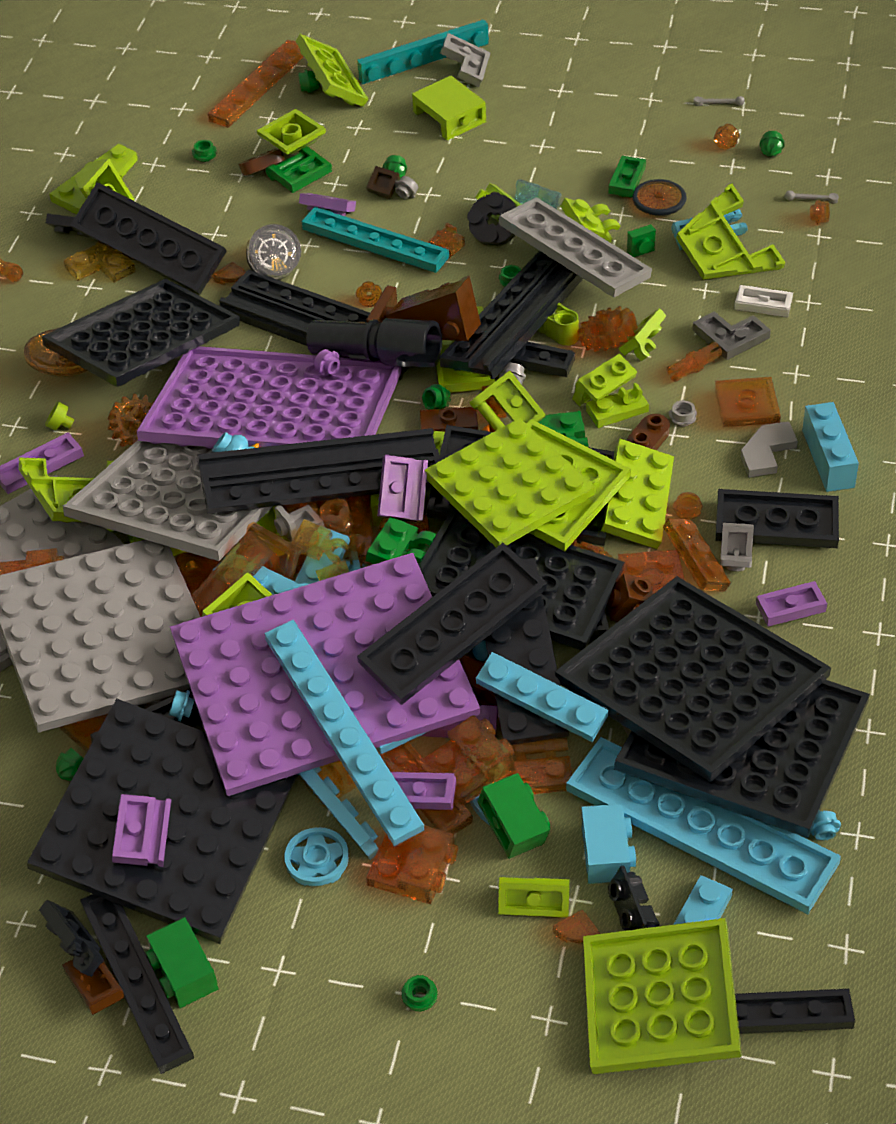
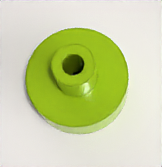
M57 401L45 422V426L54 431L60 425L70 429L75 419L66 415L69 406Z

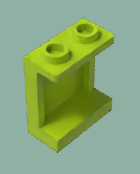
M451 75L412 93L413 113L419 115L426 112L441 124L442 137L447 141L486 122V102Z

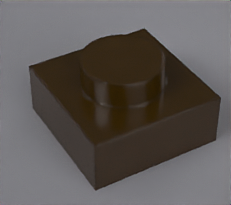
M376 166L366 189L369 193L391 199L396 189L395 182L400 180V175L397 172Z

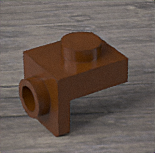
M623 574L612 590L607 604L610 620L619 622L630 613L636 604H642L653 595L651 582L641 577Z

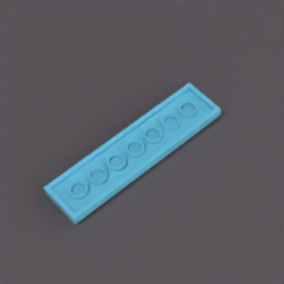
M600 737L567 781L566 791L595 806L623 804L624 818L630 817L632 825L806 914H809L840 864V855L800 835L614 770L615 759L622 747Z

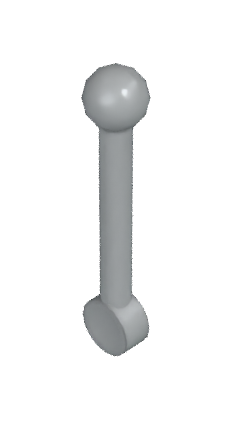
M699 96L694 98L695 106L736 103L738 106H741L745 102L742 96H738L736 99H703Z
M787 191L784 195L788 201L795 198L826 200L829 203L835 204L839 199L836 193L813 195Z

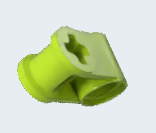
M559 302L554 313L547 317L545 323L537 331L544 333L561 345H573L579 340L578 314Z

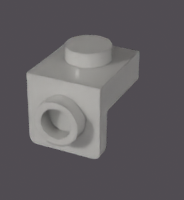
M281 505L275 507L277 518L274 520L275 528L280 536L285 535L293 545L317 534L320 527H324L323 520L309 505L289 514Z
M723 523L720 555L721 566H726V569L731 571H743L745 567L750 568L752 566L753 524Z

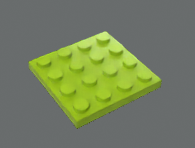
M520 418L425 469L427 474L426 480L495 547L502 543L509 545L595 495V486Z
M530 419L527 425L595 486L594 496L529 532L565 552L630 478L631 469Z
M725 918L583 936L590 1068L593 1074L742 1057L728 927Z

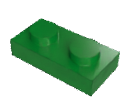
M622 155L609 183L608 194L632 198L634 190L639 185L645 171L646 159Z

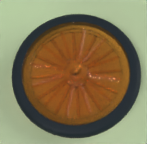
M665 179L643 182L635 188L632 195L633 203L640 211L655 216L670 215L679 211L685 205L687 199L684 189L679 184Z

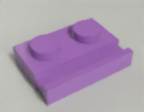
M390 455L383 456L377 516L416 520L419 522L423 520L427 479L425 469L428 468V460L422 461Z
M121 794L112 854L113 863L146 866L150 863L163 867L171 799L166 798V801L156 800V797Z

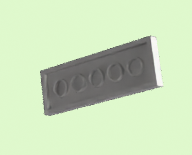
M537 197L499 216L500 226L613 298L651 278L652 268Z

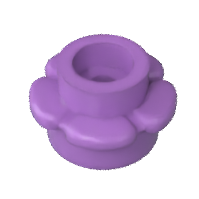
M325 349L317 355L314 366L322 376L327 377L337 372L340 367L339 354L336 351L331 352Z

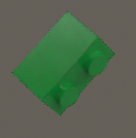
M519 773L482 787L477 803L508 859L545 843L550 832L549 819L544 811L538 809L530 785L527 782H523Z
M185 917L146 936L150 950L146 951L145 954L153 971L160 969L163 975L159 982L167 999L174 996L179 1008L219 990L215 972Z

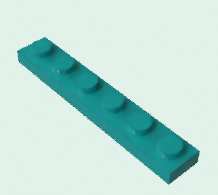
M483 19L358 59L359 81L362 84H366L447 58L440 52L448 33L477 47L489 44L488 23Z
M314 207L301 221L302 230L435 273L449 259V249Z

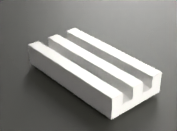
M739 285L734 310L788 317L793 293Z

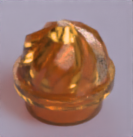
M726 123L716 130L714 136L715 144L724 150L735 147L738 143L737 140L740 138V133L733 125Z

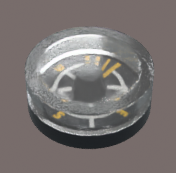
M269 224L259 228L249 240L246 248V260L250 269L277 280L290 275L298 265L301 257V245L297 236L287 227L278 224Z

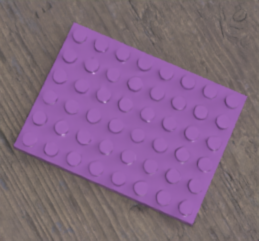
M198 346L181 357L137 430L138 441H146L152 444L169 443L179 446H205L206 448L213 449L224 432L231 436H245L249 447L256 443H259V447L375 435L402 370L399 366H385L380 360L369 362L339 357L340 367L337 372L324 377L314 366L317 355Z
M414 553L170 626L174 643L227 796L340 760L265 640L266 632L293 619L375 748L480 715V706L460 660L456 661L403 705H400L358 663L357 656L432 598Z

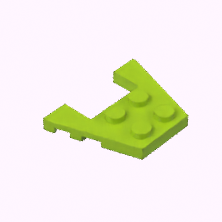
M732 183L724 189L723 193L715 197L701 213L699 212L677 233V241L703 280L780 270L784 268L786 263L773 244L753 254L747 252L724 215L741 208L744 204V200Z
M19 457L18 470L51 520L66 523L81 522L64 516L63 505L94 478L49 477L47 474L46 458ZM107 461L106 468H107L113 461Z

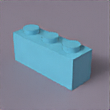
M834 402L805 406L802 432L826 492L855 488L859 462Z

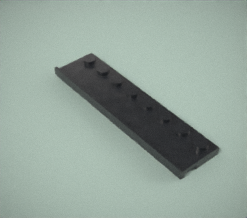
M539 250L479 314L481 325L469 340L454 341L439 357L440 367L450 368L455 371L490 375V379H495L545 323L547 317L554 313L557 309V304L559 302L562 304L584 278Z
M249 269L231 287L232 292L226 298L222 297L219 300L220 304L218 305L238 315L240 322L307 346V329L312 320L367 322L370 312ZM410 366L401 367L402 371L399 380H402L403 374Z
M433 428L197 454L196 460L198 462L207 514L379 494L383 456L390 455L422 461L428 460V467L440 461L439 452L435 447L433 439ZM426 480V488H432L433 486Z

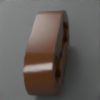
M275 148L245 160L238 165L242 175L246 176L263 170L272 164L275 165L282 162L285 158L283 152Z

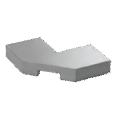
M789 421L762 425L741 450V460L749 478L777 473L778 465L772 452L797 448L798 441Z

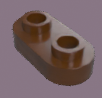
M661 414L647 415L628 436L627 441L658 450L669 436L670 422L667 417Z

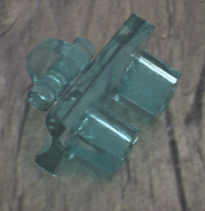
M522 179L516 181L514 199L520 204H524L537 197L556 210L560 206V192Z

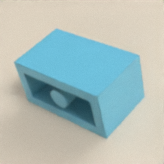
M623 804L582 807L581 827L588 884L610 882L620 866H624L627 873L630 872V867H636V853L634 846H628L627 838H632V824L630 817L624 818Z

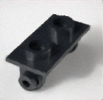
M620 866L607 887L609 897L617 910L621 928L624 931L660 926L652 906L640 905L647 903L649 900L641 877L636 875L635 872L627 873L625 867Z

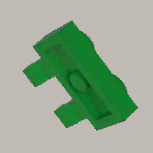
M390 517L368 549L365 561L377 564L414 553L417 563H420L430 547L428 545H431L436 534L430 531H421L417 534L418 527Z

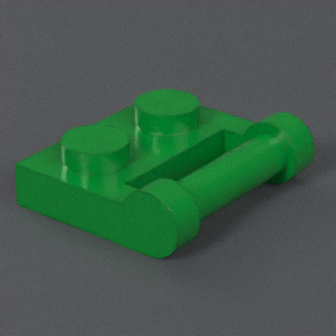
M306 146L298 154L283 162L266 167L265 171L270 180H276L294 193L332 172V166L329 161Z

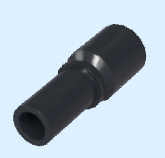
M386 318L382 323L377 319H372L367 323L315 319L309 324L306 336L308 350L313 355H318L322 350L326 349L331 352L336 351L341 357H350L351 360H365L369 362L380 360L385 366L436 367L442 351L441 328L438 322L433 320Z

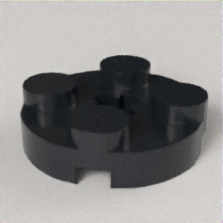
M492 192L481 197L473 204L467 214L471 233L484 245L502 246L507 244L516 235L499 224L496 226L493 223L488 225L490 216L502 215L517 206L509 197L498 192Z

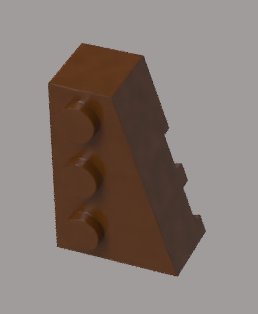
M470 275L451 284L449 282L442 284L439 288L433 290L427 289L403 297L388 314L389 318L436 321L441 328L442 340L468 341L481 325Z

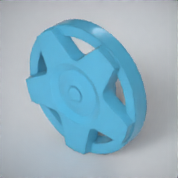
M315 827L295 835L285 849L284 858L287 871L296 882L304 886H321L334 883L341 877L348 865L349 852L347 844L340 834L328 828ZM324 837L331 838L336 843L327 844ZM308 838L306 846L296 847L301 841ZM342 858L339 866L337 867L335 862ZM291 862L300 865L297 871L294 869Z

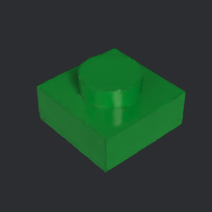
M651 224L627 232V253L632 257L655 251L656 230Z

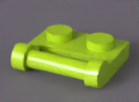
M511 371L504 374L469 403L474 410L478 409L495 431L505 425L487 404L486 401L491 397L494 398L512 422L518 418L526 424L530 419L539 422L546 416Z

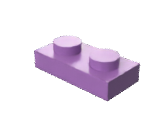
M300 193L299 204L307 205V210H312L314 207L320 209L327 208L331 209V212L345 216L346 212L355 211L356 201L313 193Z
M815 581L758 595L756 598V605L767 626L826 612L827 602Z
M391 772L414 809H453L456 786L454 773Z

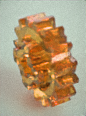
M618 306L615 310L608 307L606 311L604 309L595 313L596 316H588L589 321L581 322L582 327L578 328L577 331L582 346H585L586 350L593 348L594 352H597L600 348H604V351H607L609 347L611 349L617 348L620 345L619 342H627V337L634 336V330L638 329L634 312H630L628 307L622 310L621 306Z
M133 394L131 400L123 396L120 403H114L108 416L110 421L108 430L114 431L112 439H121L120 447H124L126 444L131 447L138 440L137 430L155 400L150 403L148 402L147 395H144L143 399L140 400L136 394Z

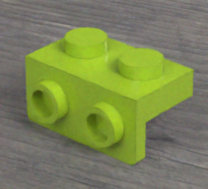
M619 353L590 373L580 377L575 383L576 388L572 400L579 407L590 399L597 402L636 377L637 371Z

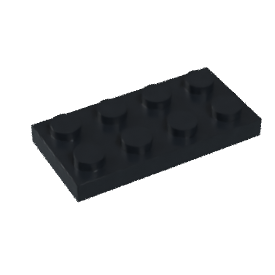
M718 489L715 541H722L723 523L754 525L753 543L838 548L839 496Z

